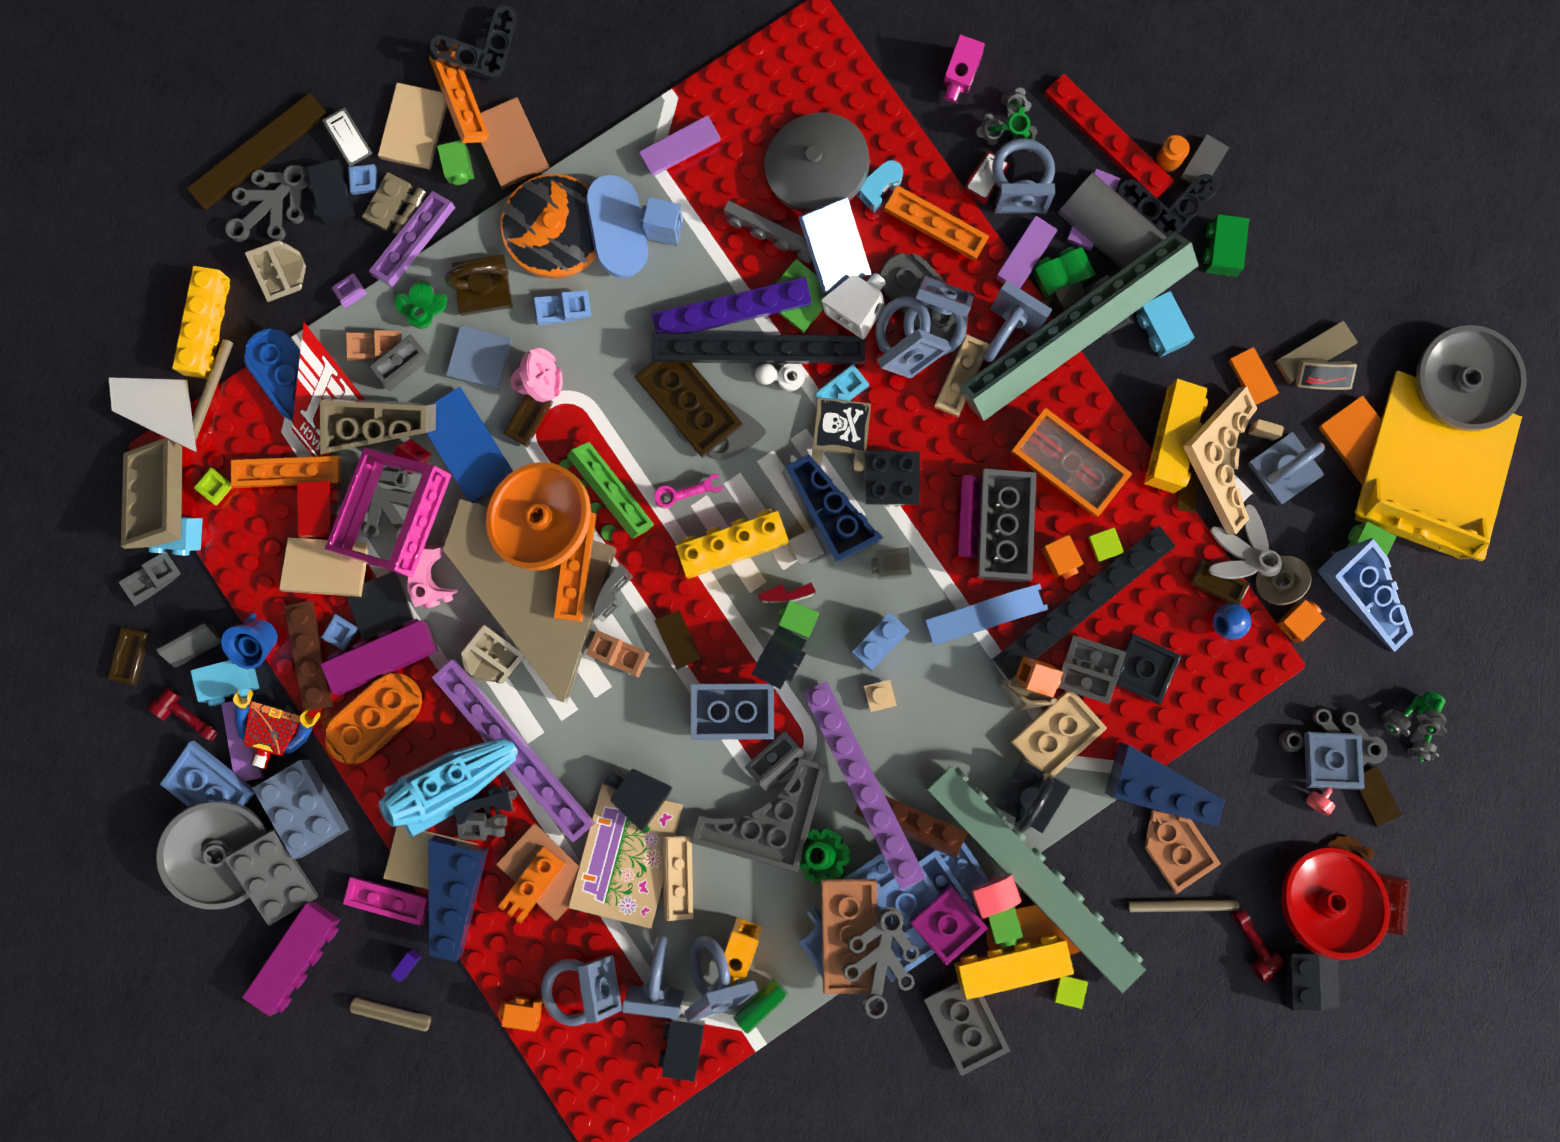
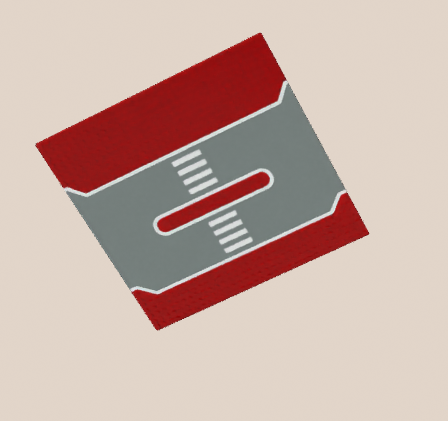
M830 0L805 1L539 175H567L580 180L588 187L601 176L616 175L624 178L634 187L638 195L640 209H642L643 205L647 206L649 197L681 205L684 222L678 246L648 240L646 237L648 259L645 266L635 276L616 278L605 269L603 270L596 259L581 272L565 278H542L525 271L510 256L501 235L502 212L507 200L511 196L510 194L418 254L393 287L378 280L364 289L367 295L347 308H344L341 304L308 326L365 400L434 403L458 387H461L513 471L536 462H549L560 465L562 460L568 458L567 455L572 449L590 442L654 523L648 531L632 539L590 485L585 487L590 504L599 503L603 507L597 513L598 518L595 521L593 540L613 546L617 550L608 578L620 564L629 571L633 578L615 595L622 604L604 622L595 617L567 703L557 700L525 657L503 684L477 680L467 673L591 819H593L601 785H606L604 780L612 769L626 778L632 768L673 788L666 801L683 805L675 836L689 835L693 838L699 816L726 819L751 814L769 802L771 803L779 796L792 778L797 765L768 791H765L744 766L786 731L806 754L805 760L827 766L809 832L813 829L822 832L828 828L843 835L842 844H847L851 848V863L844 866L845 876H847L881 853V850L865 818L855 814L858 805L803 695V692L827 681L884 795L964 830L925 789L948 767H952L954 770L958 767L969 778L966 783L973 790L978 787L987 796L988 800L985 803L992 810L996 807V800L1023 758L1009 741L1048 706L1017 710L998 686L1000 680L1007 679V677L994 663L992 658L1122 555L1120 554L1097 563L1088 537L1115 528L1124 552L1157 526L1163 529L1176 547L1035 660L1050 664L1061 671L1073 635L1123 651L1131 633L1180 654L1182 657L1161 705H1157L1116 685L1109 704L1077 694L1107 729L1055 775L1058 779L1069 784L1071 788L1043 834L1032 827H1029L1022 833L1027 838L1024 843L1030 850L1035 847L1040 853L1117 800L1105 794L1119 741L1132 746L1166 766L1305 668L1302 658L1250 586L1240 604L1244 606L1251 616L1252 624L1249 632L1237 640L1224 639L1216 633L1212 619L1215 611L1226 603L1188 583L1201 559L1213 565L1228 562L1231 559L1215 540L1211 531L1196 511L1191 513L1177 510L1179 491L1171 493L1144 484L1152 449L1082 351L983 421L969 407L967 401H965L962 411L957 418L934 408L961 344L954 351L941 356L910 379L880 367L877 359L884 355V353L879 349L876 342L875 322L865 337L866 362L864 365H854L869 383V387L850 401L871 404L866 451H920V505H900L898 507H894V505L889 507L885 505H866V465L863 474H854L855 455L823 451L821 468L833 480V484L850 499V503L859 513L861 512L868 519L867 522L884 537L879 543L832 567L825 554L800 565L789 544L687 579L676 548L677 545L681 544L680 540L695 535L696 539L706 536L705 532L712 528L721 527V530L732 527L731 523L742 518H746L747 521L757 518V513L771 509L772 513L779 512L788 540L811 529L786 483L782 471L785 466L807 455L812 457L818 398L814 396V393L851 366L850 364H796L804 372V382L799 389L788 392L783 390L777 381H773L768 385L757 381L755 372L761 364L692 363L722 399L750 415L766 431V434L754 445L726 460L713 458L709 453L701 458L688 442L678 437L673 423L634 377L652 363V334H656L652 313L775 285L796 259L817 275L812 261L811 263H806L799 259L796 253L790 250L787 252L782 251L773 245L774 242L766 238L764 240L757 239L750 234V230L743 227L735 228L727 223V219L724 217V208L729 200L805 238L798 216L805 213L793 210L780 202L772 192L765 174L767 149L781 128L792 120L811 113H831L846 118L860 130L866 141L870 157L867 177L885 162L897 161L903 168L900 187L989 235L976 261L885 212L884 207L895 189L888 190L881 197V207L875 213L855 195L849 201L871 272V274L861 279L867 282L874 273L880 275L886 261L896 254H916L922 257L947 284L975 293L968 313L967 335L991 344L1005 323L1004 318L990 310L1004 285L995 278L1011 252L973 199L963 193V185ZM709 116L721 141L652 177L639 152L694 122ZM504 254L509 271L508 277L513 308L461 316L459 314L456 289L449 287L444 281L445 274L452 269V263ZM1027 277L1020 289L1049 307ZM420 280H425L431 285L434 295H447L446 308L443 312L435 315L431 325L425 329H417L411 326L407 317L398 313L394 303L397 293L409 294L412 285ZM588 290L592 315L590 318L536 326L533 306L534 297L559 296L562 292ZM883 294L884 303L886 306L890 301ZM824 310L804 333L778 313L691 333L857 336L825 315ZM898 310L891 315L886 325V338L892 347L906 338L903 330L904 316ZM1053 311L1050 312L1042 327L1056 318ZM460 325L513 339L499 390L446 376ZM1015 328L996 358L992 362L983 360L978 373L1031 335L1019 328ZM303 330L291 337L300 349ZM374 330L401 331L402 340L411 334L430 357V360L392 390L388 391L368 367L375 361H346V332L374 333ZM542 348L555 357L556 362L554 363L556 368H560L562 372L563 384L561 393L552 399L553 404L529 446L525 447L503 434L525 396L513 390L510 381L514 371L520 367L523 355L527 351ZM786 364L771 365L775 368V370L779 371ZM245 367L217 385L197 440H195L196 452L181 445V516L203 518L201 550L195 551L241 622L244 624L246 617L250 613H255L257 615L255 619L265 620L275 628L278 636L277 644L265 659L302 714L304 710L284 606L314 601L320 637L335 614L356 626L357 624L346 596L282 592L279 589L288 538H301L298 536L297 486L232 487L217 506L194 489L195 485L210 468L215 469L231 482V460L313 457L292 431V421L285 418L277 410L248 368ZM787 373V378L790 381L796 380L794 373ZM201 397L190 403L192 419ZM1045 408L1132 473L1098 517L1092 516L1036 473L1033 575L1030 581L1004 582L977 578L978 559L959 556L962 476L973 475L981 477L982 469L1035 472L1010 452ZM149 430L129 444V449L133 450L166 437ZM427 433L334 451L328 455L341 458V484H335L341 493V502L337 504V515L352 479L350 474L351 467L360 459L363 448L394 455L393 453L397 445L412 439L432 454L426 464L434 465L449 474L451 472ZM724 440L713 450L716 453L726 452L729 447L728 440ZM574 464L568 468V471L573 473L580 481L587 482ZM388 466L383 468V470L391 472L403 471ZM1058 467L1052 473L1063 483L1069 478V475ZM415 473L409 475L411 482L405 488L398 487L394 482L379 480L378 483L382 489L411 494L416 491L422 475ZM452 474L425 543L426 545H442L443 535L446 530H450L453 521L450 519V515L454 505H458L460 499L468 501ZM713 474H719L720 477L712 480L711 485L715 488L724 486L722 491L718 493L705 492L676 501L668 509H662L655 503V492L661 486H670L674 490H679L708 480ZM400 475L398 483L402 484L405 482L406 476ZM494 491L475 502V504L488 507ZM663 496L660 498V500L664 503L670 501V499L667 496ZM370 502L355 542L369 544L368 555L389 561L396 544L395 535L397 530L382 509L378 524L381 529L380 536L374 540L364 536L363 527L367 524ZM391 502L402 519L405 520L410 506ZM606 525H613L617 529L612 534V541L605 540L601 535V531ZM374 526L370 527L368 535L372 536L375 534L376 528ZM1070 535L1083 565L1077 567L1079 573L1067 579H1064L1062 575L1054 578L1041 549ZM446 554L432 565L431 579L438 587L458 589V592L452 595L453 600L443 603L441 598L439 599L440 604L428 609H424L423 605L415 607L407 591L408 576L398 574L414 618L428 623L440 651L390 673L406 675L413 679L420 688L422 705L416 718L371 758L361 763L350 764L336 760L329 753L325 743L326 728L329 721L374 681L342 695L332 694L331 691L333 707L307 712L310 718H314L318 712L320 713V718L313 725L312 731L390 852L397 826L389 825L380 810L379 801L386 794L384 790L403 775L448 752L486 742L432 677L452 659H455L464 669L460 651L482 624L495 630L516 646ZM366 564L364 583L391 573V571ZM812 582L816 594L794 602L819 612V616L809 640L801 637L806 640L802 651L806 652V655L792 681L786 680L781 690L774 687V739L691 740V684H769L752 675V672L761 653L780 624V620L776 618L782 604L787 606L788 603H762L758 599V594L780 584H783L786 593H789ZM1040 584L1041 590L1038 591L1043 605L1047 604L1048 610L1018 618L936 646L932 645L925 620L1003 594ZM677 610H680L701 657V660L679 670H676L655 623V620ZM890 612L909 632L870 672L851 653ZM403 627L393 630V632L398 631ZM596 630L650 653L639 678L586 655ZM358 631L347 651H343L321 638L325 662L328 661L327 657L340 651H343V654L352 651L353 645L363 641L360 632ZM378 637L368 640V643L377 640ZM1015 676L1011 680H1009L1010 682L1017 684L1016 682H1014ZM890 680L897 706L870 713L863 686ZM1057 688L1053 698L1057 699L1066 690ZM509 767L476 794H481L482 798L488 797L487 791L501 787H508L509 791L517 790L518 794L517 799L512 800L514 810L506 812L500 809V814L507 816V826H504L505 836L487 835L486 840H468L476 842L480 846L488 847V852L463 955L459 959L500 1022L502 1023L503 1018H499L502 1001L508 1002L513 1000L515 996L530 998V1003H534L537 998L542 999V980L547 970L554 963L563 959H576L588 963L603 956H614L622 1011L595 1023L567 1026L553 1019L547 1012L544 1004H542L540 1023L536 1031L504 1027L578 1142L629 1141L838 995L823 994V978L798 941L809 934L815 927L806 912L811 910L815 918H817L811 909L816 906L821 914V884H815L811 880L805 879L803 868H799L798 873L692 843L693 919L664 920V891L662 885L651 929L568 908L555 921L537 903L520 924L516 921L518 915L522 912L519 908L512 917L507 914L513 906L511 902H509L504 910L499 908L501 902L516 883L496 864L536 823L580 865L590 828L576 841L572 842ZM490 806L492 816L496 815L495 807ZM480 808V809H477V810L473 811L472 813H486V812H485L484 808ZM999 809L1007 817L1005 823L1012 830L1016 818ZM455 815L427 829V831L459 838ZM967 833L964 843L988 878L996 875L1000 877L1007 876ZM906 837L916 859L918 860L923 857L929 848ZM824 852L821 853V859L823 861L825 857ZM413 886L417 894L429 897V889ZM737 917L763 926L746 979H739L737 983L739 985L754 980L758 992L735 1009L698 1019L705 1021L695 1082L662 1077L663 1068L658 1067L661 1050L666 1051L668 1040L663 1039L664 1027L666 1022L671 1023L672 1018L623 1012V1003L629 986H643L645 983H649L656 938L659 935H665L667 938V956L663 984L668 986L669 990L684 991L680 1017H686L684 1011L702 997L694 983L690 968V952L695 940L701 936H709L720 945L725 953ZM704 947L701 953V967L705 981L710 987L719 983V975L712 953ZM562 971L556 976L552 986V995L556 1005L560 1010L571 1015L584 1011L579 973L576 971ZM773 978L776 979L786 989L788 996L749 1034H745L733 1017Z

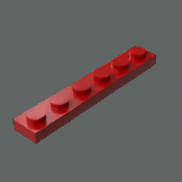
M1065 74L1046 90L1044 95L1131 180L1139 182L1157 199L1174 183V180Z

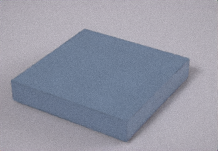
M460 325L446 376L499 390L513 339Z
M1304 733L1307 788L1358 790L1365 788L1361 734Z

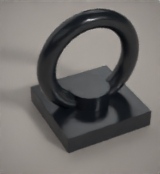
M1022 758L996 800L995 806L1016 818L1014 829L1017 833H1023L1029 827H1032L1043 834L1071 787L1064 781Z

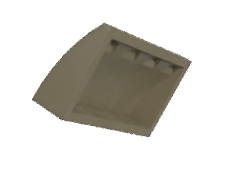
M163 438L125 452L123 455L121 547L125 549L143 548L180 540L182 446L168 438Z

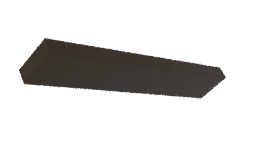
M311 93L307 94L187 189L205 210L209 209L250 177L254 171L259 170L328 116L327 112Z

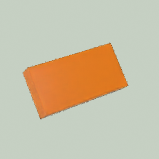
M1254 347L1228 360L1242 387L1247 386L1256 405L1279 393Z

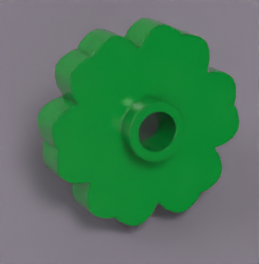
M828 828L822 832L813 829L808 833L799 868L804 869L803 876L805 879L811 880L815 884H821V879H839L845 876L844 866L851 863V848L847 844H842V834ZM822 852H824V855H825L823 861H822V859H821V853H822Z

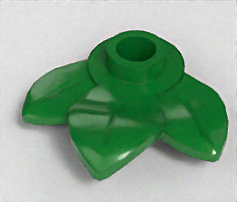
M420 280L412 285L409 294L397 293L394 303L398 313L406 316L411 326L417 329H425L431 325L434 316L443 312L446 308L447 295H434L431 285L425 280Z

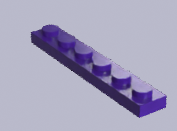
M804 277L652 313L656 334H691L810 306L812 301L807 279Z

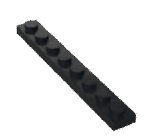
M652 334V362L864 365L866 362L865 338L861 339L858 336Z
M1157 526L992 658V660L1007 679L1011 680L1016 675L1023 656L1034 660L1037 659L1176 547V545L1163 529Z

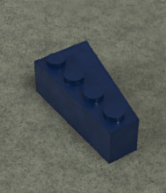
M810 455L785 466L782 475L810 528L816 535L831 567L872 547L884 538L867 522L868 519L850 503V499L833 484V480Z
M1119 741L1105 794L1115 799L1218 827L1225 800L1132 746Z

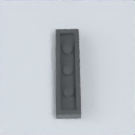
M728 200L724 208V217L727 219V223L735 228L743 227L748 229L750 234L757 239L764 240L766 238L774 242L773 245L776 248L785 252L790 250L796 253L797 257L802 261L811 263L812 258L804 237Z

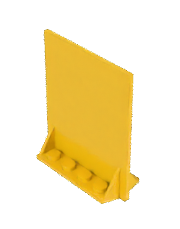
M1397 370L1355 510V520L1362 523L1368 521L1389 533L1458 559L1484 560L1522 417L1512 414L1504 422L1482 431H1461L1448 427L1432 416L1422 403L1417 390L1416 377Z

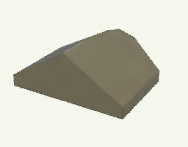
M277 240L245 252L267 302L302 289L306 265L300 252L281 240Z
M485 624L481 625L460 651L464 669L467 673L477 680L491 681L499 684L505 682L524 658V655L516 646Z
M1007 679L1000 680L998 685L1017 710L1054 705L1057 700L1053 697L1027 690Z

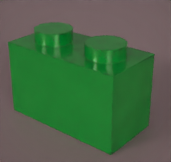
M1218 214L1211 223H1208L1206 238L1209 239V244L1203 254V263L1206 264L1205 273L1237 277L1244 269L1249 218Z

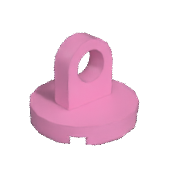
M542 348L527 351L521 359L520 367L514 371L511 377L510 384L512 389L522 395L529 394L536 401L546 402L557 397L561 393L563 381L560 368H556L554 363L556 362L555 357Z

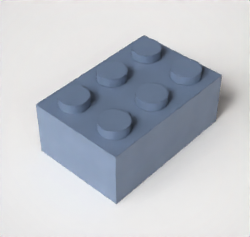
M691 684V740L774 739L773 685Z
M299 760L252 788L293 860L306 856L349 830L310 760Z

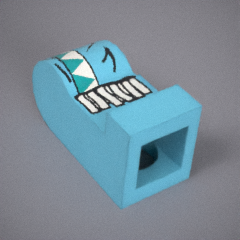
M893 160L885 162L866 178L862 188L856 194L873 213L881 207V197L888 190L896 189L897 185L901 184L903 176L902 166Z

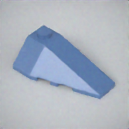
M1370 538L1336 552L1318 570V573L1391 651L1395 652L1413 635V631L1405 607L1400 604L1396 592L1398 586L1396 581L1392 580L1389 567H1391L1389 559L1375 540Z

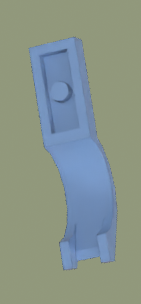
M1040 584L1003 594L925 620L932 645L936 646L1018 618L1048 610L1047 604L1043 605L1038 591L1041 590Z

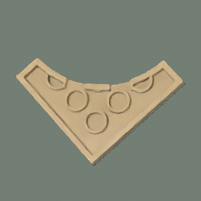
M1247 386L1237 388L1183 446L1227 535L1237 534L1249 520L1240 488H1235L1234 470L1238 469L1240 449L1236 448L1239 433H1244L1250 418L1257 410Z

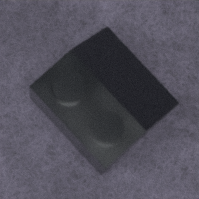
M1282 950V959L1285 963V966L1282 967L1283 1006L1293 1011H1323L1340 1007L1338 960L1324 958L1310 950Z

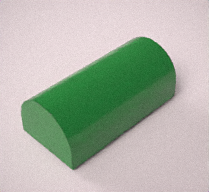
M773 978L733 1017L735 1022L745 1034H749L788 996V992Z

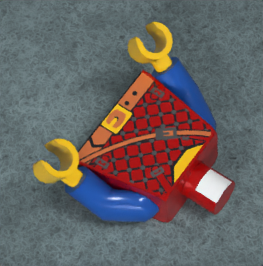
M237 689L233 698L236 704L235 724L238 736L244 741L245 746L255 749L250 765L264 769L267 768L271 754L284 757L285 754L293 753L307 742L313 725L320 718L319 712L314 718H310L307 715L309 707L301 715H297L251 701L253 695L251 690H249L247 698H243L239 695L240 689Z

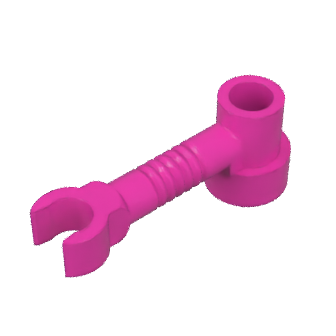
M713 474L708 480L679 490H674L670 486H661L655 492V503L662 509H668L676 501L705 492L718 493L722 491L724 486L715 488L711 485L712 480L720 477L719 474ZM663 496H667L670 499V501L664 503L660 500V498Z

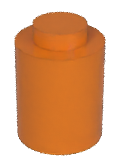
M1178 135L1167 138L1156 155V163L1166 172L1177 170L1189 153L1187 140Z

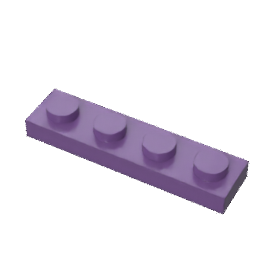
M432 191L371 267L369 272L372 276L393 287L455 209L454 204Z

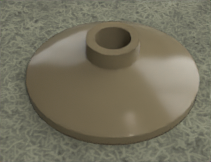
M1280 556L1282 562L1280 572L1275 576H1264L1258 572L1256 587L1261 597L1266 601L1276 605H1287L1298 601L1307 593L1311 585V573L1308 566L1301 559L1293 556ZM1284 582H1290L1287 586L1281 587Z

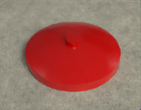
M1322 848L1297 859L1286 873L1281 891L1283 913L1295 937L1310 951L1332 960H1349L1371 952L1382 941L1390 921L1389 898L1381 878L1365 860L1347 850Z

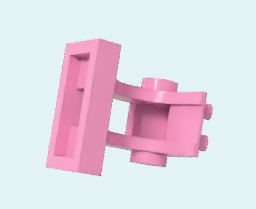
M425 544L413 578L408 577L407 591L415 607L423 605L424 609L434 607L440 604L439 599L441 598L443 603L453 600L452 595L458 592V589L438 587L431 579L432 565L445 556L443 545Z

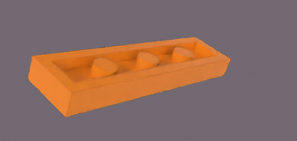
M456 51L450 52L452 53L450 56L451 59H454V54ZM429 57L461 142H486L489 134L464 71L436 62Z
M898 185L884 207L885 212L976 261L989 238V235Z
M339 456L231 460V487L297 486V483L318 481H330L334 484H341V458Z
M591 513L588 531L579 548L573 555L561 563L554 619L583 622L596 521L595 513Z

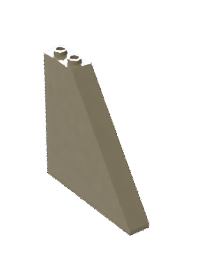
M460 499L458 505L455 504L451 511L450 519L453 521L450 530H446L442 538L443 551L557 700L567 703L595 619L593 615L594 607L600 591L608 579L617 551L616 548L593 540L583 622L554 619L561 564L546 570L530 571L508 563L496 553L488 538L486 529L488 507Z

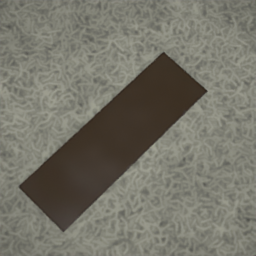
M1190 462L1188 469L1191 473L1190 480L1186 487L1179 490L1177 510L1195 513L1198 475Z

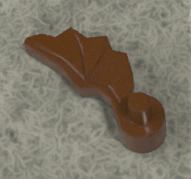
M1349 835L1345 837L1337 836L1335 840L1327 843L1329 847L1340 848L1349 852L1356 851L1365 860L1374 857V850L1372 848H1363L1356 838H1351Z

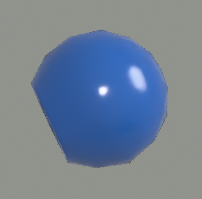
M1237 603L1222 605L1215 611L1212 619L1216 633L1228 640L1242 638L1249 632L1252 624L1250 613L1244 606Z

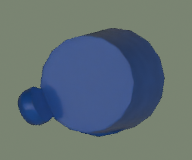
M250 613L243 625H235L227 629L222 635L221 640L223 651L235 665L244 669H254L260 666L277 644L278 639L275 628L265 620L255 619L257 617L255 613Z

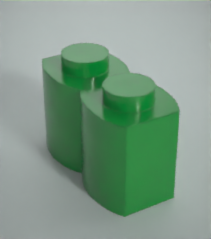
M1069 247L1059 253V258L1051 260L1050 257H1047L1036 263L1037 267L1032 275L1045 301L1054 299L1094 279L1096 274L1082 247L1078 249Z

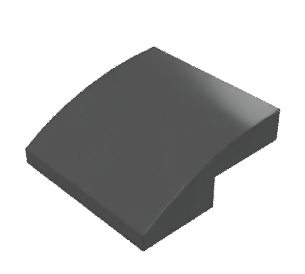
M621 564L605 582L594 607L593 615L602 622L622 604L615 595L633 578L629 571Z
M1073 635L1061 670L1063 674L1058 688L1109 704L1126 652Z

